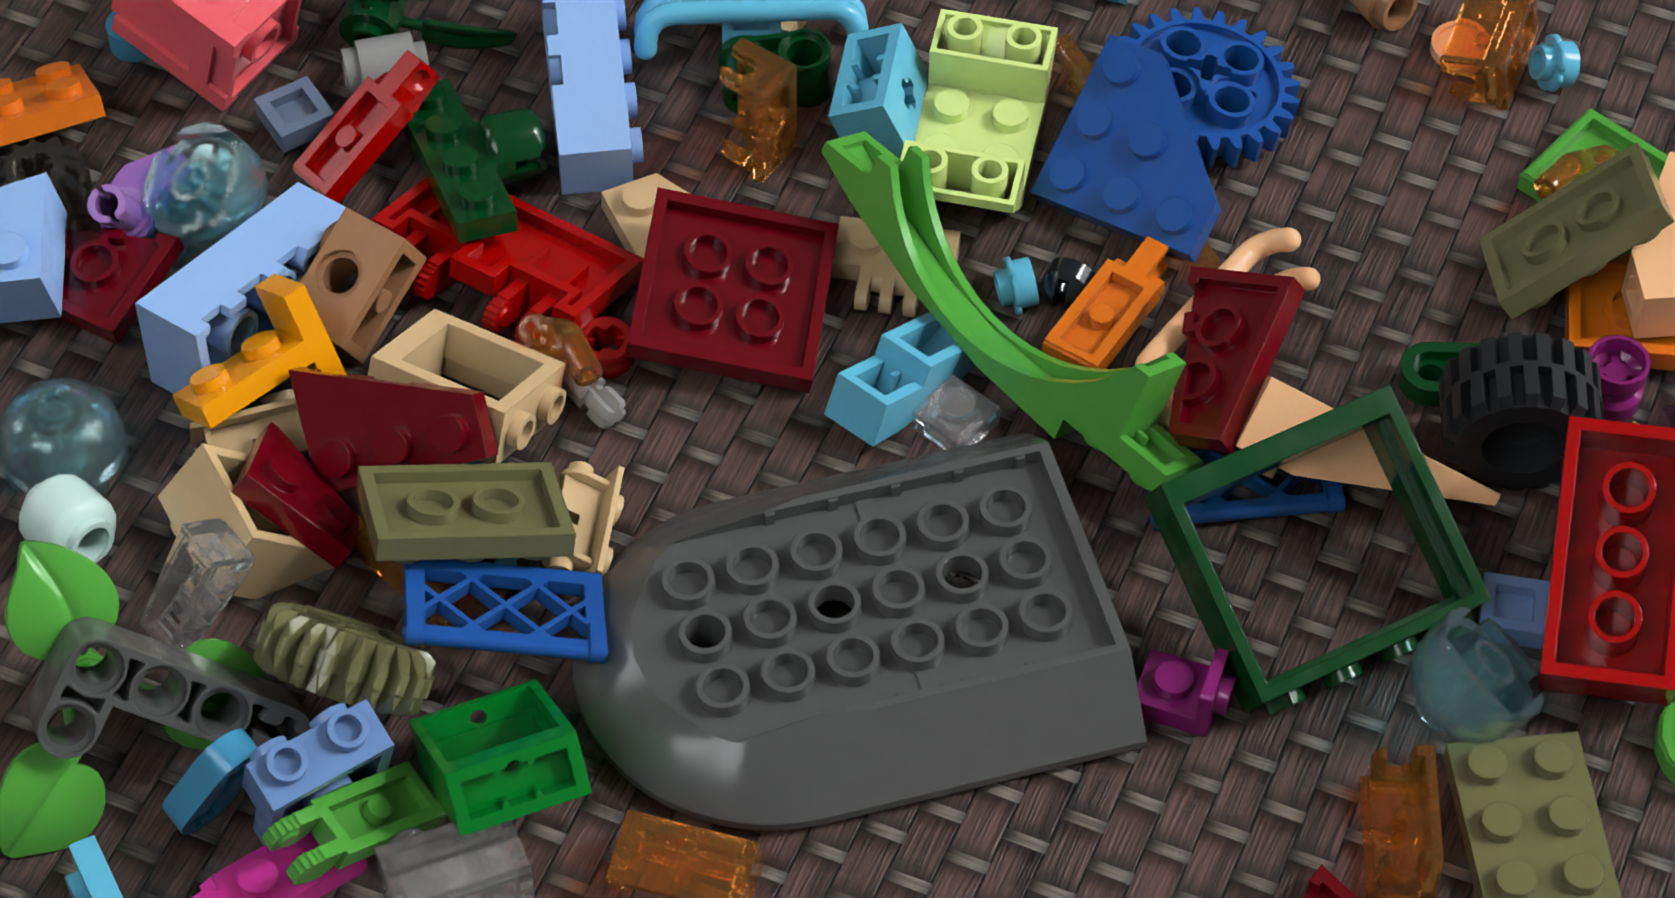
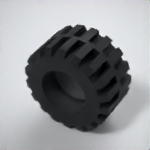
M1521 332L1507 333L1506 337L1501 338L1491 336L1481 339L1478 346L1468 345L1458 352L1459 358L1450 359L1444 366V374L1440 375L1439 379L1442 450L1446 454L1447 463L1452 469H1460V473L1472 480H1480L1482 485L1491 488L1500 486L1507 487L1508 490H1522V488L1530 487L1541 489L1549 487L1551 483H1560L1569 416L1604 420L1600 370L1597 363L1592 362L1591 354L1584 348H1574V342L1565 338L1551 339L1549 334L1537 332L1533 335H1522Z

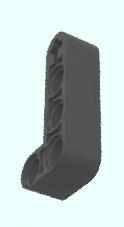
M91 617L74 619L60 631L27 703L28 718L39 743L47 753L56 758L63 759L79 757L91 749L97 741L112 707L211 742L234 729L242 728L259 747L277 736L284 735L290 741L311 729L309 726L310 720L292 692L285 687L104 620ZM93 647L107 649L104 658L96 665L90 667L76 665L78 657L87 649ZM151 671H169L166 680L157 688L149 690L139 688L143 677ZM219 692L230 693L227 702L218 710L210 712L201 711L202 704L209 696ZM66 708L78 710L76 718L67 726L56 728L47 725L51 716L59 710ZM261 721L271 724L267 731Z

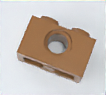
M346 207L338 221L332 223L326 229L320 242L318 254L307 272L296 281L305 285L334 348L363 364L427 258L405 238ZM358 273L354 286L350 290L341 293L344 282L350 276Z

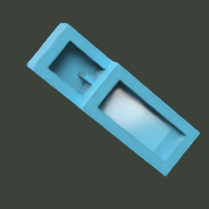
M928 312L882 334L874 356L839 372L824 415L874 447L899 432L926 412L947 394L975 364L936 318Z

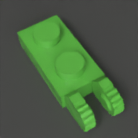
M406 761L386 771L310 800L305 808L274 822L263 833L262 840L270 851L275 852L276 850L294 845L307 834L312 833L320 846L299 855L286 870V874L293 884L299 886L307 881L310 882L321 877L334 866L339 870L436 829L446 817V813L411 764Z

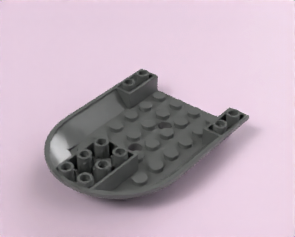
M1027 432L726 499L676 515L653 527L633 541L611 562L607 573L602 576L608 656L605 663H587L585 660L572 659L573 685L580 713L596 746L609 763L628 782L666 807L694 819L738 829L776 831L824 825L1147 747V737L1131 648L1048 441ZM965 571L976 576L979 582L969 588H956L945 581V577L953 572ZM837 600L849 605L852 610L843 617L829 618L822 615L817 608L824 602ZM575 631L574 639H584L581 634ZM710 645V648H700L698 646Z

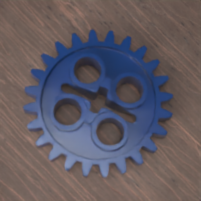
M1194 7L1191 19H1184L1176 8H1171L1167 22L1154 13L1149 14L1146 27L1134 22L1131 25L1129 36H1120L1119 38L1164 55L1170 66L1176 83V89L1190 121L1205 166L1212 169L1215 158L1222 156L1231 168L1237 166L1240 153L1251 161L1256 162L1259 159L1262 148L1270 152L1275 151L1279 137L1286 138L1288 136L1300 103V99L1296 98L1300 88V81L1291 79L1295 65L1291 62H1280L1284 48L1281 45L1265 48L1264 42L1267 32L1263 30L1250 36L1245 33L1247 20L1243 18L1233 26L1225 24L1223 11H1218L1213 20H1205L1200 8Z

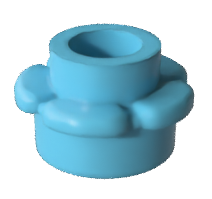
M1558 34L1547 35L1545 42L1534 46L1530 53L1528 62L1530 76L1537 81L1539 88L1544 91L1555 92L1559 88H1570L1576 82L1580 70V53L1577 45L1573 41L1562 40Z
M1010 256L1004 257L1002 260L1003 269L993 271L997 297L1001 307L1013 304L1015 314L1022 315V308L1039 305V295L1033 268L1028 256L1011 260Z

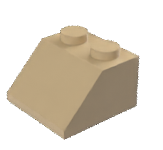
M202 443L157 497L171 521V530L182 542L195 567L197 579L207 591L218 595L227 594L256 600L334 568L231 492L249 456L248 453Z

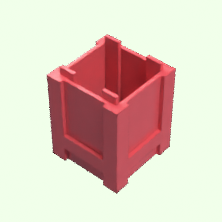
M112 0L111 10L117 13L113 17L112 30L224 112L238 98L241 91L280 53L283 54L297 40L299 32L297 22L302 0Z

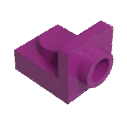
M1217 647L1209 666L1150 649L1137 685L1143 719L1207 738L1215 713L1226 716L1234 695L1237 677L1226 675L1230 651Z

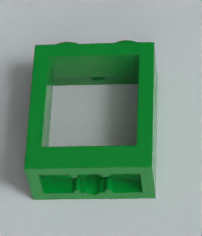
M536 679L408 720L424 781L461 837L592 794L577 732ZM474 711H484V718L480 722L474 723L470 720L471 714ZM516 760L513 766L507 767L509 762Z

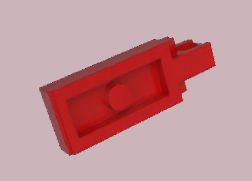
M407 50L388 73H383L375 80L367 76L292 165V170L318 193L340 204L412 119L413 113H417L422 102L440 77L419 57Z

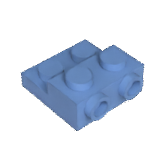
M367 699L350 708H347L345 703L333 705L311 720L309 723L310 730L290 741L284 735L272 738L257 747L249 755L251 762L245 764L242 786L256 807L253 829L263 846L266 845L262 840L263 833L280 818L305 808L312 799L388 770L395 744Z

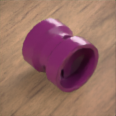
M1620 335L1605 336L1595 341L1590 347L1589 353L1591 354L1592 362H1596L1600 370L1604 420L1623 422L1632 418L1639 410L1644 390L1643 386L1647 381L1651 360L1648 351L1641 343L1634 339Z

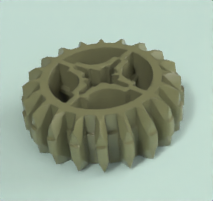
M294 602L273 604L269 609L266 620L264 619L261 622L255 640L257 647L253 657L254 661L266 673L276 676L278 680L291 683L296 688L308 690L318 696L327 697L353 706L367 699L373 711L384 715L389 713L400 717L418 714L424 699H427L435 678L433 671L437 659L423 645L421 647L403 645L402 636L393 633V631L310 605L303 606Z

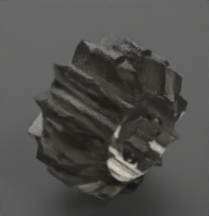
M57 135L45 143H39L33 137L30 138L27 145L21 147L15 144L7 145L6 156H0V187L47 172L67 211L66 229L71 230L73 216L87 214L88 197L91 194L90 189L92 188L90 171L86 169L83 157L78 152L77 147H64Z

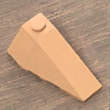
M1267 376L1235 447L1243 449L1334 408L1274 377ZM1364 429L1262 474L1273 479L1277 469H1280L1294 476L1392 490ZM1424 455L1444 498L1496 506L1501 496L1500 493Z

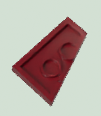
M103 227L101 233L66 229L62 316L59 318L118 345L138 317L135 303L162 282L183 251L184 246L178 235L160 233L157 234L156 239L128 236L124 229Z
M1191 266L1188 285L1194 291L1192 311L1184 313L1182 333L1188 339L1185 355L1186 365L1174 387L1168 433L1180 446L1233 453L1305 290L1295 277Z
M305 367L289 370L311 464L335 491L356 487L358 466L463 464L499 455L484 391L417 382L399 383L374 379L372 376L332 374L321 372L320 369Z

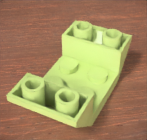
M941 9L929 51L928 86L915 141L905 140L900 160L903 161L908 148L918 146L929 155L931 182L935 200L1008 213H1015L1022 208L1044 120L1058 35L1057 27Z

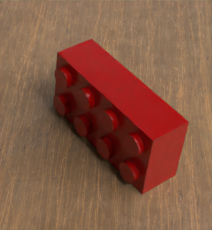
M1569 416L1565 435L1540 655L1538 690L1666 706L1671 705L1675 695V428Z

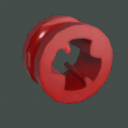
M603 316L593 318L591 322L579 331L577 339L578 353L603 379L617 378L626 373L633 365L634 358L625 356L630 327L618 318ZM615 344L617 345V350L614 351L608 347ZM599 345L603 349L599 352L595 351V346Z

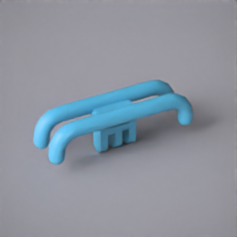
M644 0L635 16L633 28L635 37L634 51L640 59H652L657 53L659 34L665 28L673 25L722 24V44L733 37L741 35L759 36L781 33V22L837 21L843 25L847 35L869 30L865 6L861 0ZM746 53V64H749L748 55Z

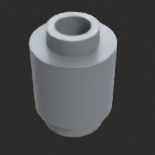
M406 31L354 40V47L340 49L348 95L351 96L367 76L375 80L383 73H388L407 50L429 66L424 41L413 42L411 32Z

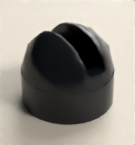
M1067 257L1054 258L1044 278V295L1052 306H1056L1059 300L1065 301L1064 309L1067 310L1094 277L1095 273L1088 266L1075 259Z

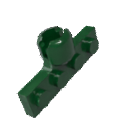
M449 78L438 80L422 102L417 113H413L414 116L403 128V131L458 244L518 231L517 210L504 185L539 178L546 172L547 161L544 162L540 155L541 151L546 148V140L536 114L533 110L519 108L486 115L480 121H473L468 117Z

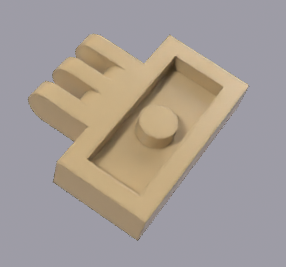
M840 216L830 278L857 281L854 310L867 311L870 303V293L873 292L880 293L878 313L891 314L894 297L903 296V316L916 317L919 298L908 287L862 218ZM943 229L953 256L957 261L960 250L961 231Z

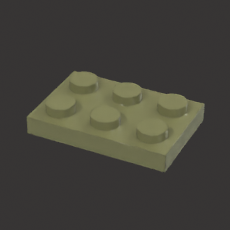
M1636 142L1478 240L1498 302L1512 320L1527 310L1537 309L1545 305L1554 294L1582 277H1589L1598 273L1609 261L1632 247L1653 240L1662 229L1674 223V219L1651 162Z
M551 462L358 466L356 489L376 561H392L399 564H412L419 560L448 559L478 562L485 558H524L538 561L549 557L574 555L576 533Z
M1578 731L1446 743L1443 760L1476 898H1622Z

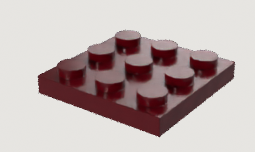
M658 187L625 356L810 393L839 224Z

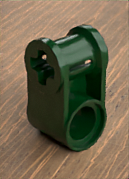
M798 29L791 32L759 36L741 35L727 40L718 49V64L720 69L725 72L727 81L723 87V101L725 106L734 113L753 115L770 110L796 107L811 108L821 105L832 94L831 44L828 38L819 31ZM744 52L748 55L749 64L743 65L742 53ZM749 85L752 94L750 98L746 97L745 86Z

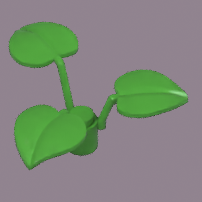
M35 540L21 541L18 549L16 569L6 597L4 615L9 637L24 654L46 661L58 634L65 625L74 619L91 617L112 624L116 623L119 610L118 593L113 581L100 566L84 555L65 546ZM217 638L202 639L193 642L183 649L272 682L254 661L253 657L233 642ZM89 648L81 653L76 665L80 667L94 666L104 657L94 648ZM143 681L139 684L140 689L149 690L157 688ZM219 692L209 696L202 704L201 711L210 712L218 710L227 702L230 693ZM71 708L62 709L64 723L67 726L76 718L75 709ZM163 725L167 735L182 746L205 750L213 743ZM37 742L22 750L12 760L0 783V850L5 856L21 858L66 849L68 845L84 839L94 830L102 817L106 804L105 785L96 770L88 765L78 763L81 756L70 759L56 758L47 753L41 744Z

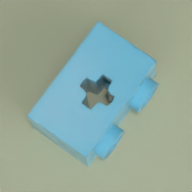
M902 23L847 35L828 115L839 137L865 131L899 159L905 140L915 141L929 73Z

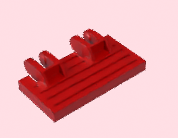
M426 177L371 218V221L405 238L427 258L414 279L412 285L414 295L424 300H429L455 280L460 281L493 297L491 302L489 301L488 306L485 307L483 319L481 320L484 329L499 334L503 332L504 328L507 329L521 317L513 336L515 337L514 342L530 349L534 339L542 337L548 330L555 331L559 329L571 336L578 333L593 318L597 317L640 280L644 259L511 195L509 197L517 210L518 231L458 244Z

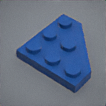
M1109 35L1030 193L1036 201L1139 242H1143L1149 236L1169 246L1167 253L1196 263L1222 209L1202 160V154L1188 116L1184 111L1170 66L1162 53L1117 36Z

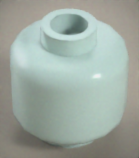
M58 474L38 483L28 492L19 513V531L24 540L43 541L65 546L97 563L106 556L114 542L116 513L110 502L86 481L73 474Z

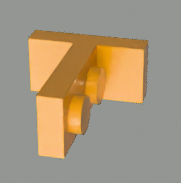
M274 273L254 286L274 330H266L252 335L242 343L240 352L223 363L211 364L196 371L189 379L190 384L172 395L183 417L212 429L289 379L290 369L305 367L320 369L321 372L347 375L304 284Z

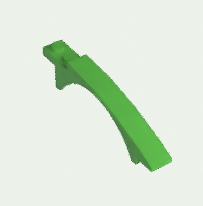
M865 131L825 142L821 152L843 191L908 287L972 362L1053 439L1078 431L1083 435L1088 445L1104 452L1129 473L1130 478L1135 484L1150 491L1162 483L1201 466L1202 459L1187 447L1180 446L1164 428L1157 424L1186 365L1185 361L1175 353L1170 352L1148 363H1140L1128 368H1089L1062 361L1029 345L994 316L973 290L955 260L943 232L936 208L931 182L929 155L918 146L908 148L903 161H901Z

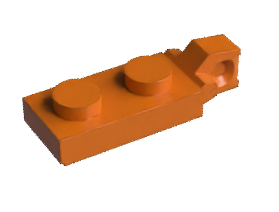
M1147 236L1128 262L1119 258L1114 261L1107 259L1045 337L1042 344V352L1071 364L1107 369L1159 302L1160 295L1165 289V281L1160 278L1167 269L1165 259L1169 246Z

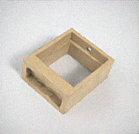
M435 308L370 358L368 376H372L377 380L399 383L417 382L469 389L441 377L443 374L499 398L500 400L498 401L485 395L499 455L478 460L483 463H501L516 449H524L534 434L546 424L552 425L556 422L566 401V391L561 388L566 363Z

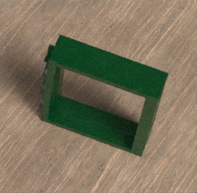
M1390 385L1162 483L1144 496V500L1214 650L1218 647L1230 651L1226 675L1237 677L1234 692L1244 713L1265 704L1269 715L1284 710L1305 700L1306 697L1301 687L1322 678L1327 689L1363 673L1358 661L1379 652L1384 663L1396 659L1420 647L1415 635L1434 626L1440 638L1475 622L1470 610L1492 600ZM1364 429L1444 600L1266 680L1185 507Z

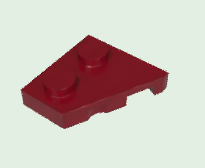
M270 422L256 439L231 492L337 569L352 552L363 522L284 432L273 422Z

